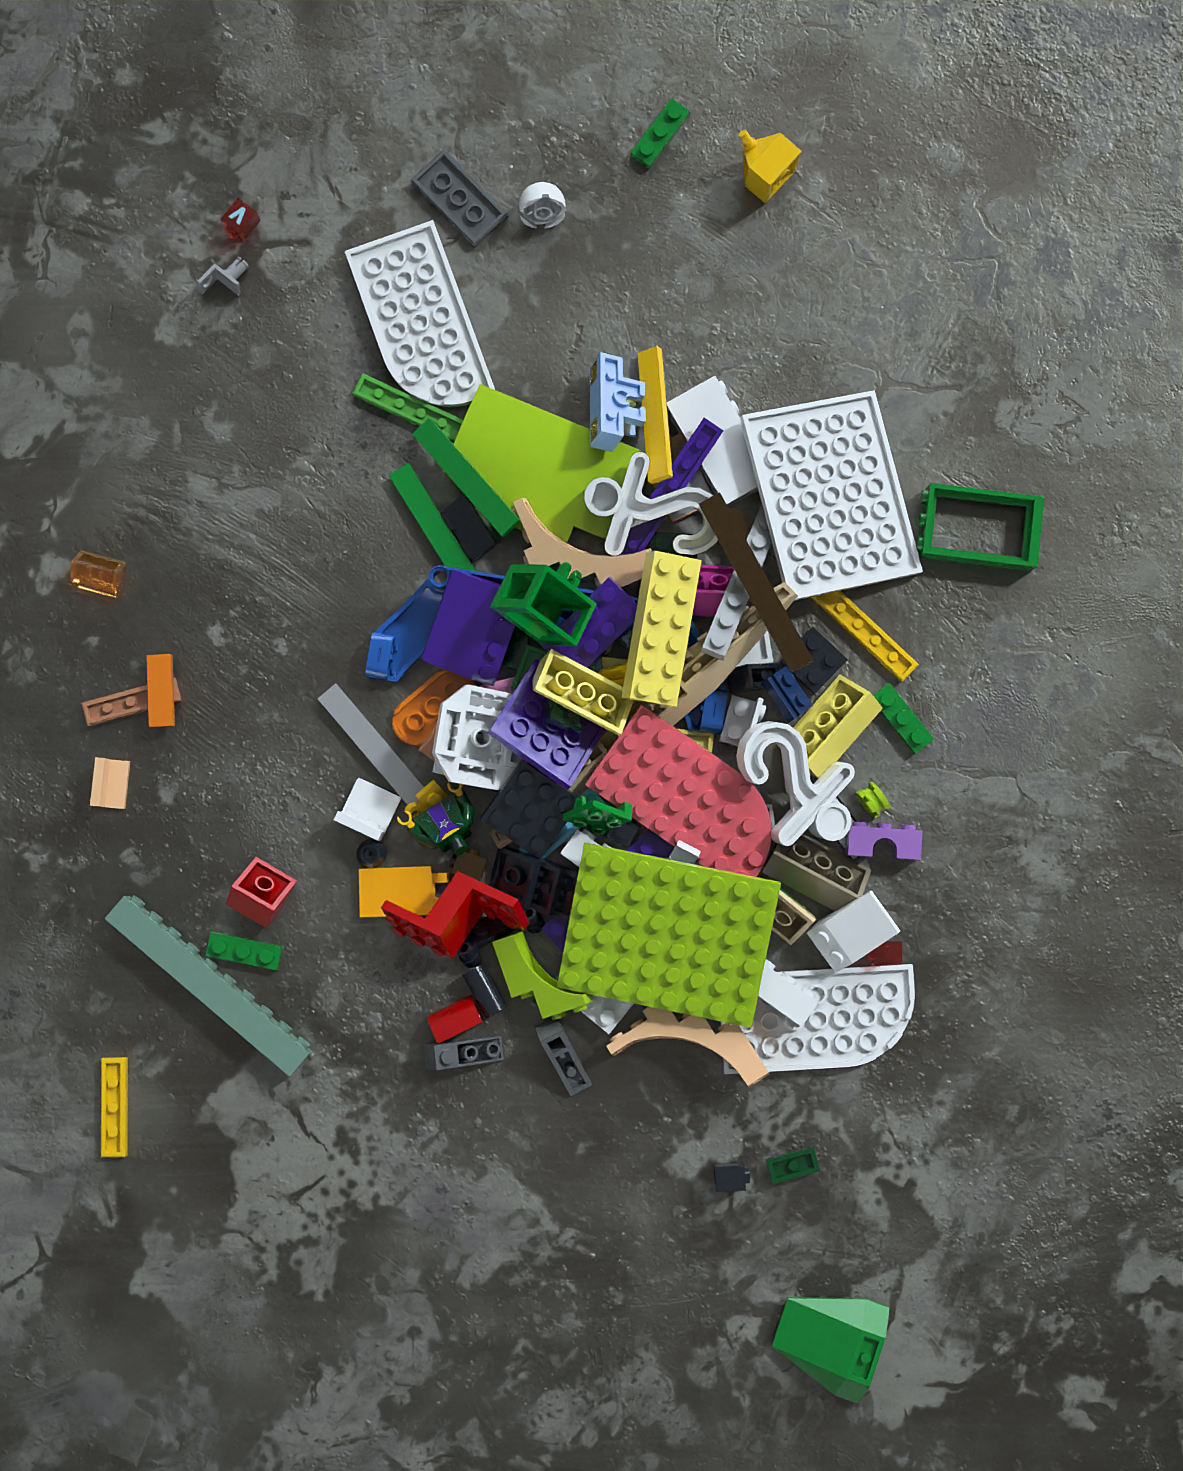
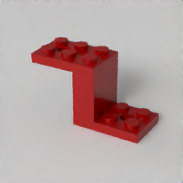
M457 871L426 918L388 900H385L380 907L386 916L385 920L392 925V931L403 938L407 936L418 946L424 947L426 945L438 956L443 957L446 955L452 959L483 913L492 919H495V917L501 919L511 928L518 927L525 930L529 923L517 898Z

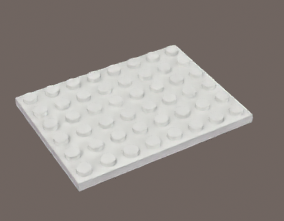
M875 390L750 413L740 417L782 583L785 582L798 595L795 600L912 576L923 572Z

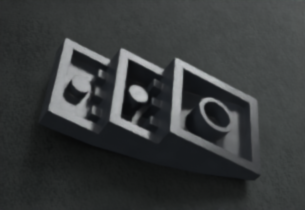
M504 846L497 850L489 886L517 898L523 908L532 907L548 916L555 915L569 921L578 871Z

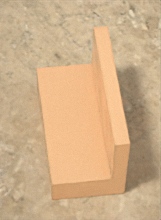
M95 757L90 806L125 809L130 761Z

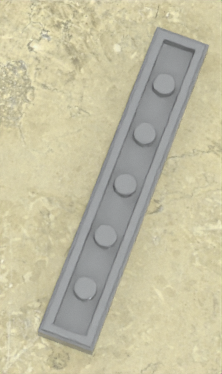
M335 683L318 700L408 805L409 803L417 802L418 798L415 795L424 786Z

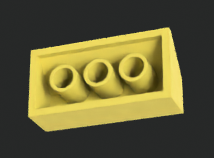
M551 649L539 662L532 679L533 691L620 736L634 700L621 698L622 686Z
M840 674L793 727L800 733L806 743L809 773L817 779L831 764L843 755L883 709L871 692Z

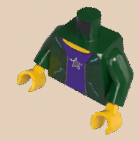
M448 782L447 787L449 791L456 793V796L452 793L414 818L415 823H413L412 815L408 811H404L409 815V820L405 823L397 816L398 822L408 827L407 831L423 846L430 849L440 848L442 852L452 849L455 855H461L468 849L464 840L472 834L470 827L473 824L474 808L466 792L462 791L463 784H459V788L454 789L451 783Z

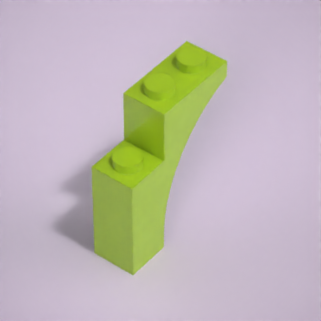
M523 931L492 942L511 997L520 995L521 999L534 995L542 1019L550 1016L552 1020L566 1016L565 1011L573 1009L574 1013L587 1009V1004L594 1000L591 994L557 988L558 981L551 977L536 961L529 949Z

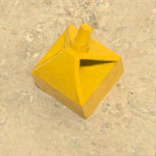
M742 130L738 136L743 142L745 187L766 204L796 172L802 151L781 133L755 140L753 137H750L747 130Z

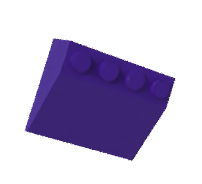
M452 568L421 660L468 679L494 686L515 627L513 623L490 607L501 584Z

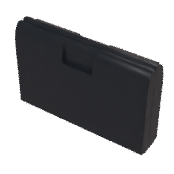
M465 494L461 495L440 513L471 563L479 560L501 542L488 520Z

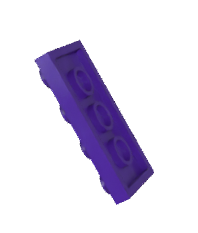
M608 577L589 596L597 605L577 646L542 644L541 646L547 652L553 649L588 668L635 621L637 603L611 577ZM574 612L559 628L568 635H571L582 612Z

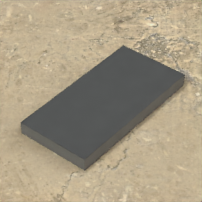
M445 149L410 180L411 184L474 248L509 217L508 213Z

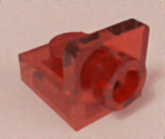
M902 941L884 942L867 954L868 961H871L872 966L902 965Z

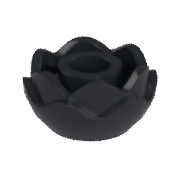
M368 839L359 845L356 857L364 868H379L387 857V851L382 842Z

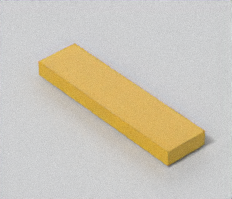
M128 1057L101 1058V1157L128 1156Z

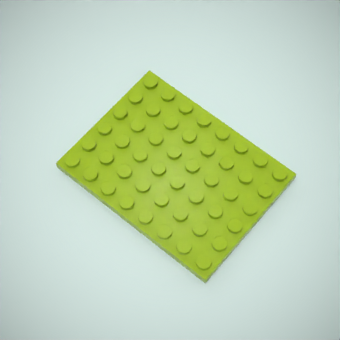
M584 843L557 988L752 1028L781 882Z

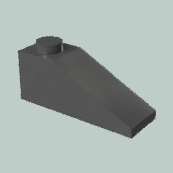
M551 1018L537 1025L535 1029L539 1040L570 1096L592 1086L559 1019L552 1020Z

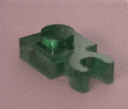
M550 699L548 700L545 722L565 730L571 727L576 732L586 729V726L579 722V720L585 719L584 717Z

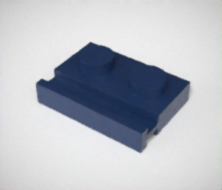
M787 666L762 682L788 723L813 706Z

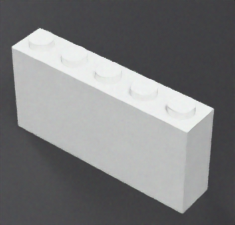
M713 376L667 402V415L677 432H683L687 442L704 417L724 430L699 469L714 495L720 492L727 506L730 507L758 491V486L741 420L738 415L740 413L739 408L734 401L730 402L727 397L728 391L723 381H718L716 376Z

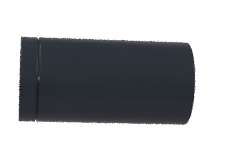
M484 964L462 975L485 1018L507 1006Z

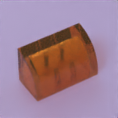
M80 550L71 561V585L116 598L124 582L127 562Z

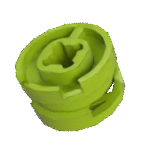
M870 782L866 789H860L855 793L862 807L874 820L880 817V813L884 809L886 811L891 809L887 798L874 782Z

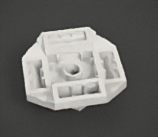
M464 685L440 704L432 754L448 782L499 790L521 759H523L487 734L512 693ZM479 731L484 736L482 744L476 741V734Z

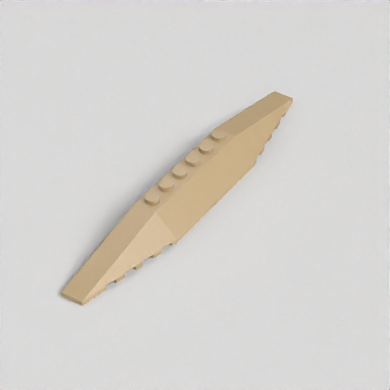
M785 582L774 588L785 610L798 597ZM747 605L745 607L724 661L701 652L708 634L707 632L697 638L699 642L689 648L687 647L677 707H667L634 700L625 726L640 704L673 726L714 692L768 631L755 606L749 608ZM605 729L573 785L569 788L570 791L580 796L589 788L585 785V782L618 737L617 734ZM495 829L489 832L499 849L512 842V840Z

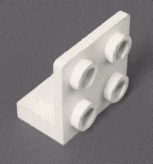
M732 695L719 742L738 747L745 732L763 719L766 706L762 705L763 699L758 698L756 701Z
M358 778L342 812L338 811L334 820L375 840L382 841L401 801V797Z

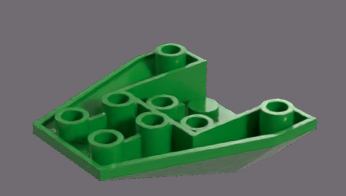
M787 1297L772 1347L835 1396L859 1403L871 1385L886 1339L889 1307L866 1298Z

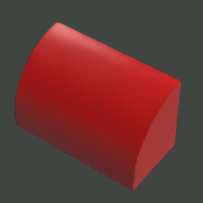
M471 994L427 1016L438 1044L484 1021Z

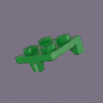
M580 796V799H575L573 810L564 813L562 820L572 823L575 827L590 829L592 833L604 834L612 828L621 827L622 824L632 821V804L623 802L619 809L595 800L586 803V797Z

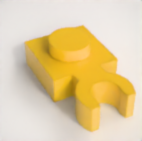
M433 779L415 795L418 801L409 803L405 810L410 812V814L418 810L413 815L414 819L448 797V795Z

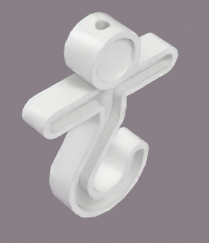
M643 452L635 453L630 459L622 489L616 481L604 477L594 479L587 486L584 500L586 507L591 513L603 517L614 514L605 541V550L612 556L622 553L631 527L686 507H694L699 510L703 517V526L694 535L676 536L672 543L673 549L679 554L694 555L708 550L718 540L699 506V503L712 497V494L701 488L685 487L654 499H649L642 494V487L650 463L649 457Z
M771 721L758 723L747 730L739 742L736 755L738 768L746 781L755 784L766 782L769 773L763 763V751L766 746L774 742L781 749L785 788L790 797L791 809L773 827L771 831L772 840L781 845H792L807 828L811 834L825 840L836 841L846 836L852 822L850 812L841 803L832 801L853 779L855 774L853 766L848 763L834 762L812 784L810 781L806 743L797 730L788 724Z

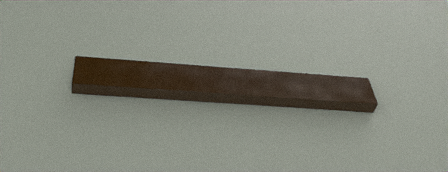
M719 492L699 503L702 512L791 673L813 662L811 655L721 493Z

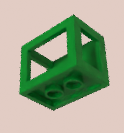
M563 562L556 572L548 565L511 564L490 607L540 644L577 646L597 604L577 589L582 574L578 570L570 574L572 566L567 562ZM563 611L582 612L571 635H568L556 626Z

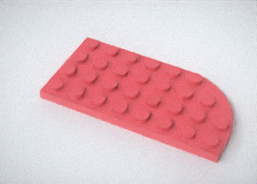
M640 704L623 728L622 734L616 738L585 782V785L618 808L623 802L632 804V818L674 847L680 840L701 851L696 862L702 866L757 877L764 866L770 850L772 831L769 812L761 794L751 782L745 780L740 772Z

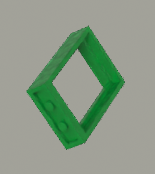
M930 483L926 490L923 489L921 494V504H924V511L919 515L918 527H922L921 536H918L916 540L919 558L1033 571L1038 567L1045 497ZM937 497L1026 507L1021 558L932 547Z

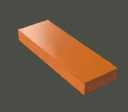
M147 655L149 727L175 726L173 655Z

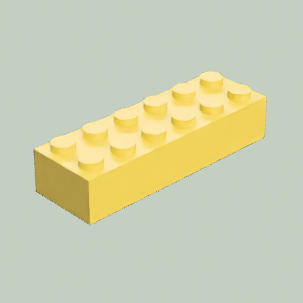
M659 551L646 553L621 698L667 707H677L702 560Z

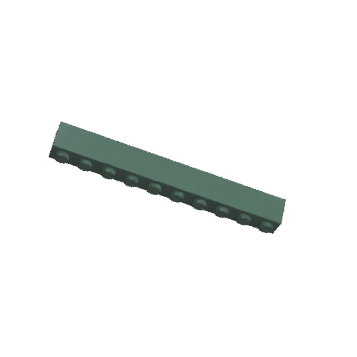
M123 896L105 917V920L289 1077L294 1075L313 1052L309 1049L310 1044L302 1037L296 1038L290 1033L292 1029L285 1022H277L272 1017L273 1012L266 1006L262 1005L260 1007L253 1001L255 997L245 989L241 991L236 987L235 984L237 982L226 973L223 976L216 970L218 966L211 959L202 958L198 954L200 950L190 942L186 944L180 939L182 935L173 927L168 929L162 924L163 919L154 911L148 912L143 907L145 903L136 896Z

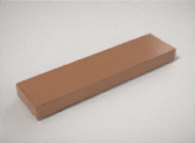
M173 678L174 703L182 700L177 680ZM148 685L81 703L87 726L90 727L148 711Z

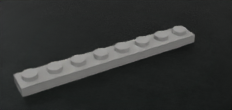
M762 504L747 538V542L761 567L772 543ZM735 570L701 649V652L723 661L749 599V595Z

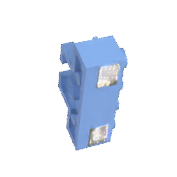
M600 352L590 368V447L613 452L624 435L635 437V425L642 427L645 423V408L635 409L639 405L638 401H642L645 397V382L623 377L622 358Z

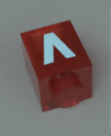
M239 198L235 200L221 218L225 227L223 230L233 239L238 237L243 242L261 221L257 212Z

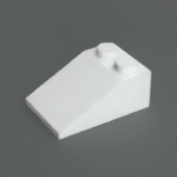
M870 891L820 919L807 934L836 973L898 934L900 930L874 893Z

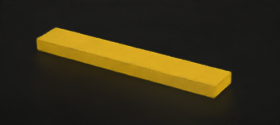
M659 346L637 353L639 378L641 382H645V397L641 403L642 407L645 408V423L643 427L645 451L650 460L647 475L648 482L651 484L673 477L662 349Z
M841 591L811 597L900 682H903L919 665Z

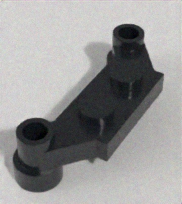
M532 907L523 908L529 921L526 926L527 931L532 934L542 931L541 928L545 925L542 916ZM486 916L478 920L457 951L460 961L467 968L475 967L480 962V954L478 953L480 948L518 929V927L511 928L497 917L492 919Z

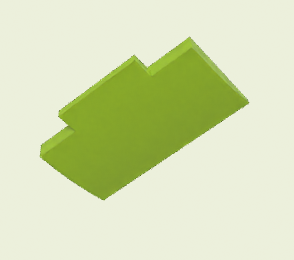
M479 384L454 442L458 450L511 509L515 507L514 501L526 498L534 514L543 525L567 544L574 527L603 539L607 538L614 514L603 517L591 513L586 507L584 500L585 490L594 479L601 477L616 481L622 489L632 456L638 452L646 454V452L622 442L618 443L613 452L590 447V429L482 384ZM522 522L515 527L519 530H524Z

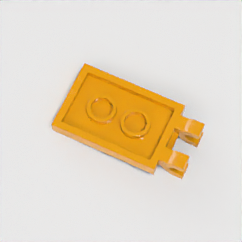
M432 866L359 869L360 917L385 916L380 908L385 900L417 915H428L440 898H436L435 883H450L449 873H432Z

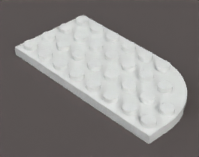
M433 220L345 251L383 359L390 374L399 386L417 399L428 404L443 407H458L471 404L479 384L495 390Z
M913 964L843 968L836 973L833 969L777 972L780 975L785 972L796 981L793 985L800 990L804 986L815 994L813 999L818 1002L817 1006L801 1027L758 996L752 1028L740 1026L768 1072L851 1067L875 1060L888 1049H891L898 1042L909 1019H911L915 999ZM723 1058L724 1074H737L738 1071Z

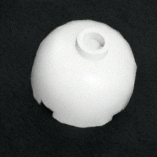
M538 182L528 186L523 191L519 200L520 218L525 225L531 228H537L538 224H546L545 228L558 225L565 218L566 205L563 194L551 183Z

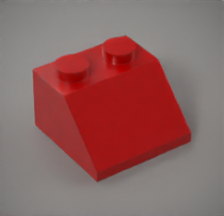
M255 857L231 886L225 904L263 927L268 928L279 914L297 880Z

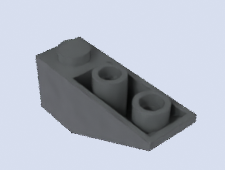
M501 1035L423 1045L426 1070L437 1071L504 1060Z

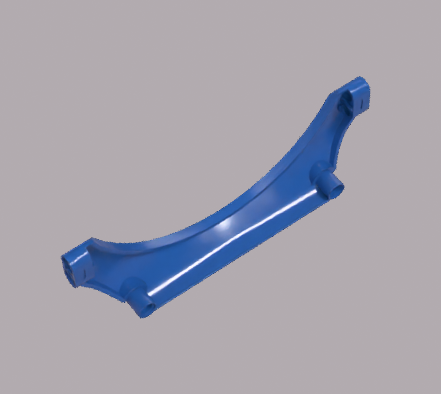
M442 565L433 567L430 570L429 578L385 623L373 632L366 663V677L398 682L422 657L453 567ZM453 568L502 584L505 578L502 575ZM439 573L447 575L446 581L442 584L435 582V576ZM577 588L587 597L594 592L593 590ZM631 597L638 604V598ZM563 611L561 617L568 619L574 612ZM691 621L688 648L699 642L697 638L700 637L693 621ZM633 627L617 638L629 647L631 645ZM723 682L706 699L684 716L689 730L721 735L728 690Z

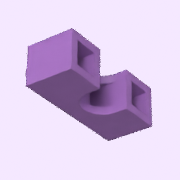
M853 822V826L850 827L846 834L845 856L872 857L875 842L879 839H885L892 845L893 859L921 860L922 830H916L914 825H901V829H891L892 824L877 823V828L867 827V822Z

